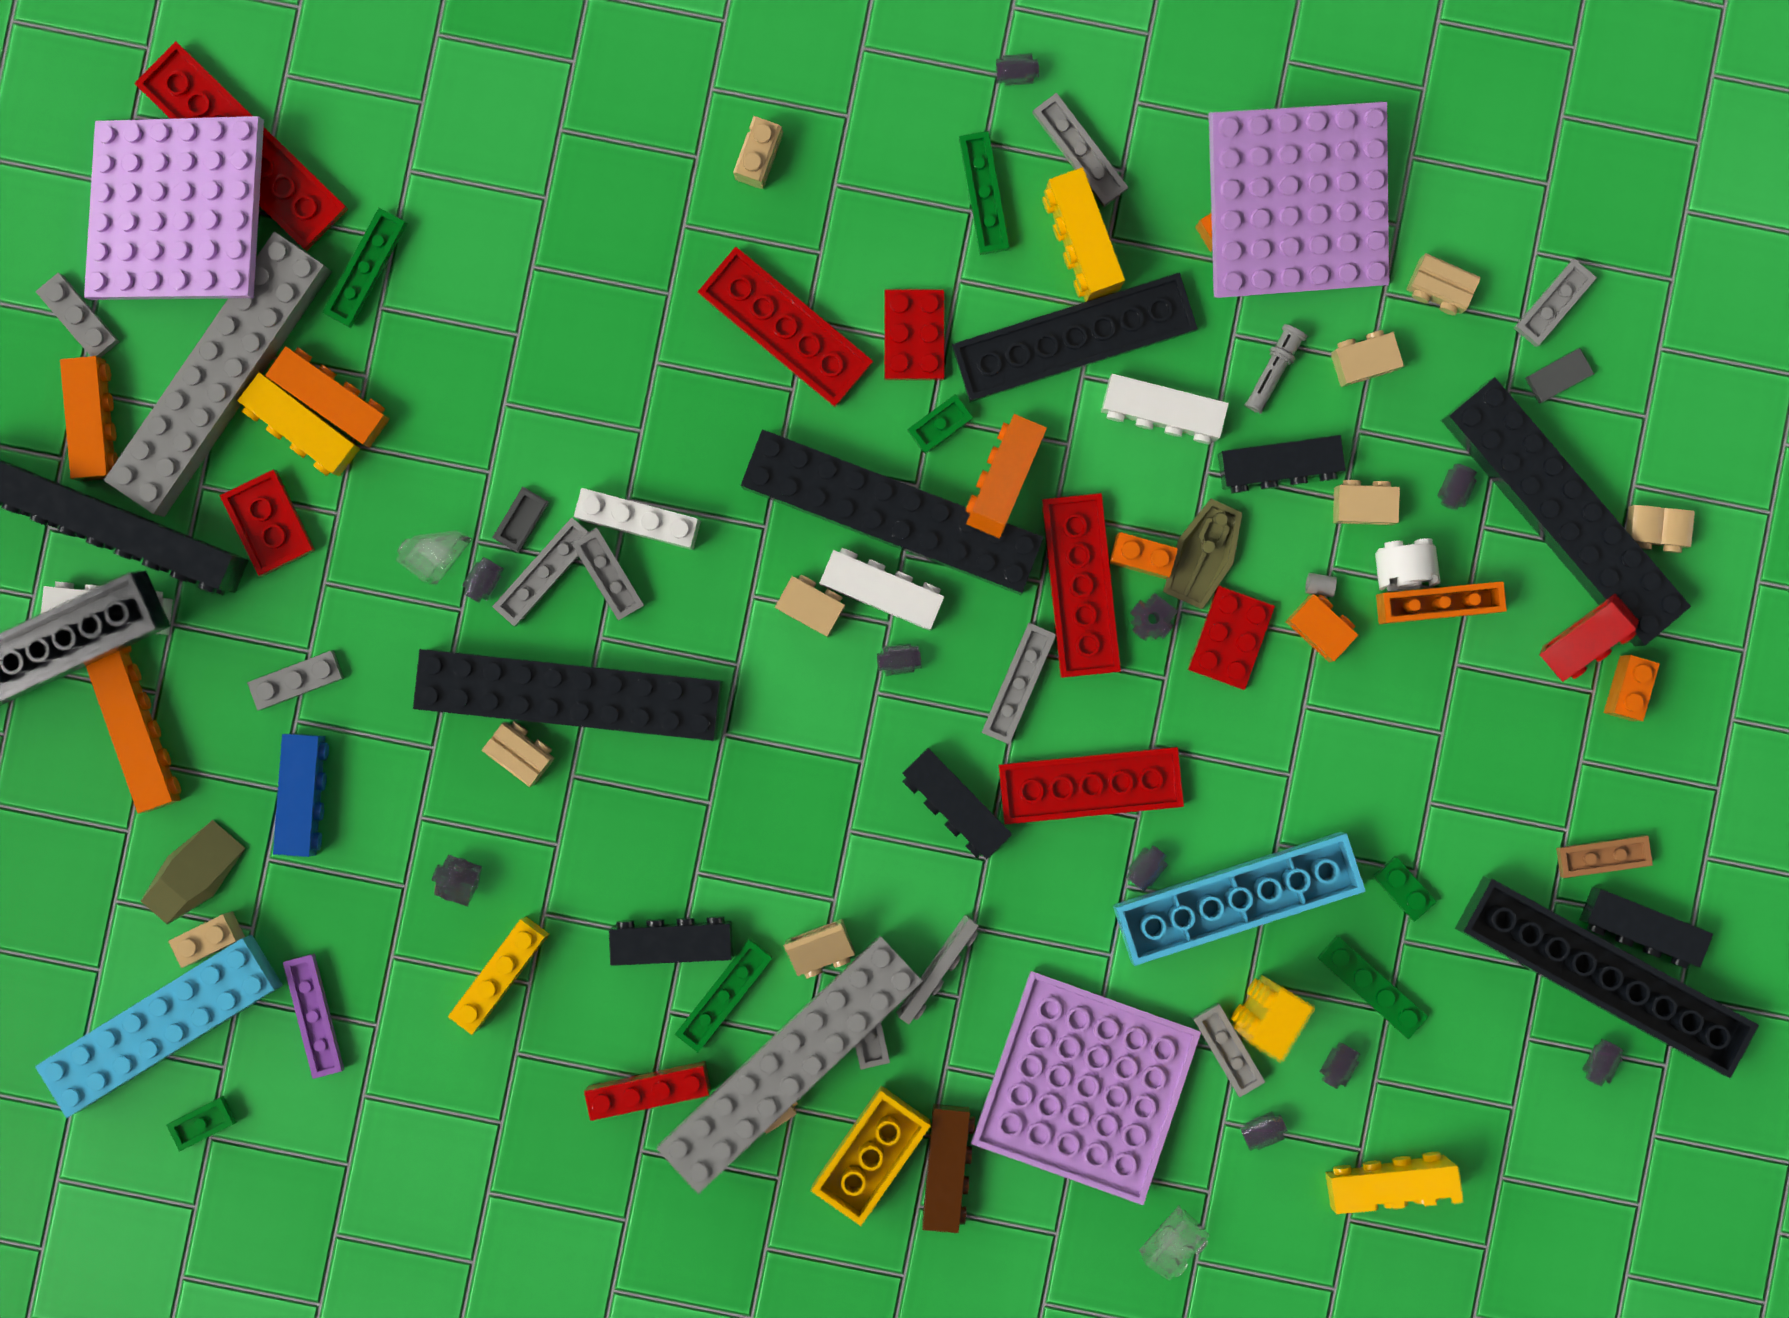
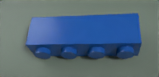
M282 734L273 845L274 855L311 857L315 856L317 850L321 848L322 834L318 832L319 820H322L324 816V803L320 802L321 790H325L327 782L326 773L323 772V761L327 760L329 754V744L325 742V736Z

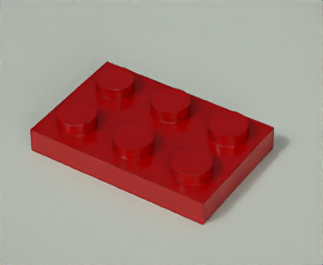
M885 289L884 380H944V290Z
M273 469L219 495L258 576L262 577L315 551L276 470Z
M1218 586L1187 670L1245 690L1275 606Z

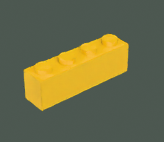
M260 372L237 400L244 406L242 410L244 414L255 422L260 418L267 423L266 430L279 440L284 436L292 442L289 447L291 450L303 458L309 455L316 461L313 466L326 476L330 472L340 476L361 449Z
M526 916L520 919L457 1003L448 1018L471 1035L478 1031L549 936V933Z

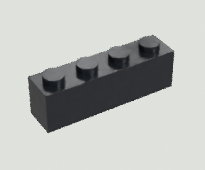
M1341 435L1221 451L1218 454L1222 490L1231 489V494L1248 492L1249 486L1260 485L1261 490L1279 487L1278 482L1290 481V486L1307 484L1308 478L1319 477L1320 482L1338 479L1337 474L1346 471Z
M929 748L902 772L906 777L902 782L914 794L919 790L927 798L923 803L935 816L939 812L944 815L948 820L944 825L956 837L961 833L969 841L965 846L977 859L983 855L987 860L1012 835Z
M1595 887L1591 888L1579 919L1588 924L1587 930L1602 936L1608 931L1616 935L1615 941L1630 947L1633 946L1634 942L1644 946L1642 952L1660 958L1663 953L1672 957L1670 963L1688 969L1690 965L1701 967L1713 933Z
M724 916L706 917L707 922L695 923L694 918L676 919V924H665L664 919L646 920V925L635 926L633 920L617 921L616 927L609 929L610 966L732 960V921H725Z

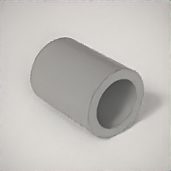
M1308 573L1305 593L1333 597L1337 578Z

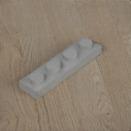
M1057 93L1032 111L1034 117L1075 170L1081 167L1084 168L1092 193L1103 208L1127 191L1128 186Z
M571 518L492 607L514 627H517L577 560L579 555L571 542L585 535L588 531L574 518Z
M1028 623L981 733L1010 744L1056 634Z
M964 915L921 976L920 979L923 982L906 997L896 1013L901 1020L910 1024L913 1019L918 1020L926 1009L924 1003L930 994L933 996L937 994L944 982L942 977L947 970L952 971L961 959L959 953L965 945L970 946L978 935L976 929L979 925L973 919Z

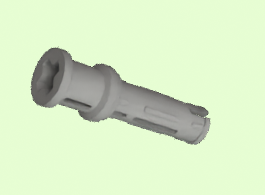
M1283 325V333L1276 346L1270 349L1271 358L1248 401L1245 403L1248 409L1256 413L1262 414L1286 366L1294 363V355L1299 345L1307 339V335L1293 326Z

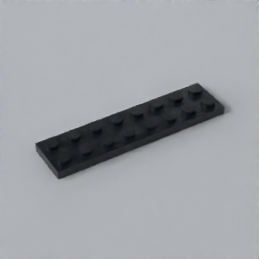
M1179 272L952 344V349L969 402H973L1197 331L1198 328Z

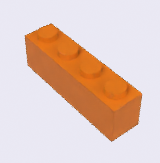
M285 346L265 376L354 439L370 448L390 420V418L383 414L386 408L371 398L367 403L358 397L361 393L359 389L347 381L344 385L334 380L337 374L323 364L318 369L310 363L313 357L299 347L293 351Z
M97 356L60 359L70 479L80 482L104 480L118 460L113 447V441L116 440V428L114 423H111L110 413L114 409V402L111 393L108 391V381L111 380L110 367L106 360Z
M1016 414L1013 415L1010 424L1003 423L997 439L1002 441L1000 447L993 446L986 462L991 464L989 472L983 470L976 487L981 489L977 497L972 494L965 511L970 513L967 525L995 537H1001L1047 427Z
M1504 581L1388 592L1376 595L1379 624L1507 611Z

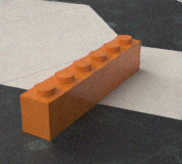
M130 645L87 665L86 668L137 813L140 814L181 801L179 796L181 787L178 779L171 774L169 768L171 758L168 751L162 748L159 740L161 730L157 721L152 720L149 711L151 701L147 693L141 689L139 683L141 673L138 666L132 663L129 654L132 651Z

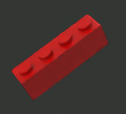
M706 1061L589 1085L585 1089L584 1095L590 1121L709 1096L712 1089Z

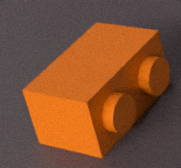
M1119 532L1115 538L1109 563L1162 579H1168L1172 572L1178 548Z
M1313 594L1304 600L1285 623L1328 662H1334L1354 641L1358 634L1353 630L1355 625L1344 615L1339 617L1331 610L1333 605L1322 595L1317 597Z
M1633 655L1620 656L1604 713L1629 721H1644L1660 663Z

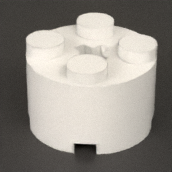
M1433 539L1415 540L1414 544L1403 545V541H1391L1385 543V547L1378 549V552L1375 553L1379 590L1381 591L1386 587L1387 592L1421 589L1420 585L1423 582H1429V587L1440 583L1436 546L1433 545Z

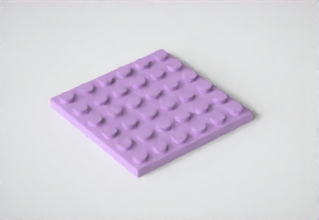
M1387 102L1209 113L1214 297L1222 298L1389 285Z
M259 116L95 121L84 297L90 300L254 298L264 119Z
M1030 971L971 1144L1144 1205L1201 1031Z

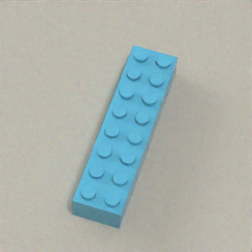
M1338 832L1114 904L1113 908L1130 961L1136 966L1366 891L1347 833Z
M253 935L241 938L39 1063L35 1068L63 1114L68 1118L279 989L283 984Z

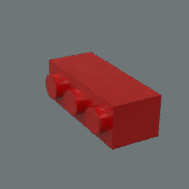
M1614 594L1546 643L1539 655L1562 682L1569 677L1576 679L1588 669L1586 665L1594 659L1600 662L1612 652L1610 648L1620 642L1623 645L1630 641L1637 634L1635 630L1639 620L1621 599Z

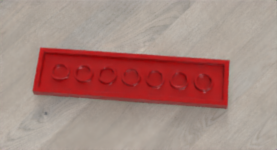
M176 41L134 83L170 119L252 116ZM265 127L263 128L259 206L304 250L308 251L348 208Z

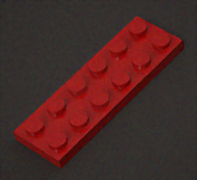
M736 246L697 291L708 303L834 408L873 363L872 359Z
M1102 493L1042 499L1060 678L1121 672Z
M1178 747L998 764L1004 824L1184 807Z

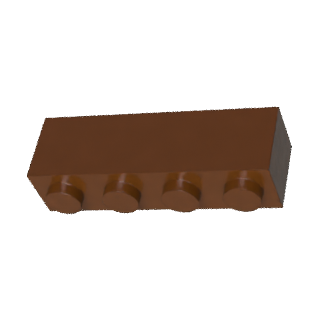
M933 1104L922 1230L959 1233V1224L965 1225L967 1207L961 1206L962 1194L968 1195L969 1176H964L965 1164L971 1165L972 1146H967L968 1134H974L975 1116H970L969 1107Z

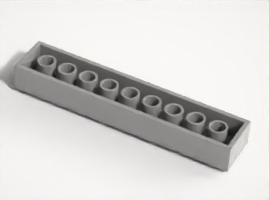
M273 232L256 257L254 298L227 299L104 481L151 513L165 517L241 406V403L237 401L259 372L263 374L332 271L276 232Z
M879 936L658 1144L656 1149L699 1194L923 981L887 942Z

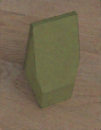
M1211 498L1178 539L1176 548H1178L1170 578L1166 579L1163 589L1164 593L1197 608H1204L1234 563L1242 512Z
M212 820L167 856L141 902L167 925L215 895L245 851V848Z

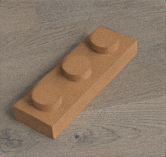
M1646 835L1556 848L1561 878L1653 866L1649 836Z

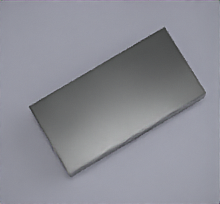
M1578 348L1527 376L1525 379L1540 404L1594 373L1581 349Z
M522 487L492 538L520 553L550 502Z

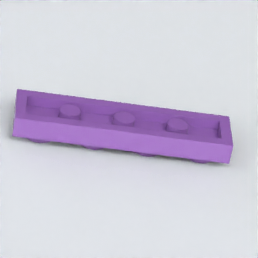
M315 953L284 961L283 966L312 1079L345 1070Z

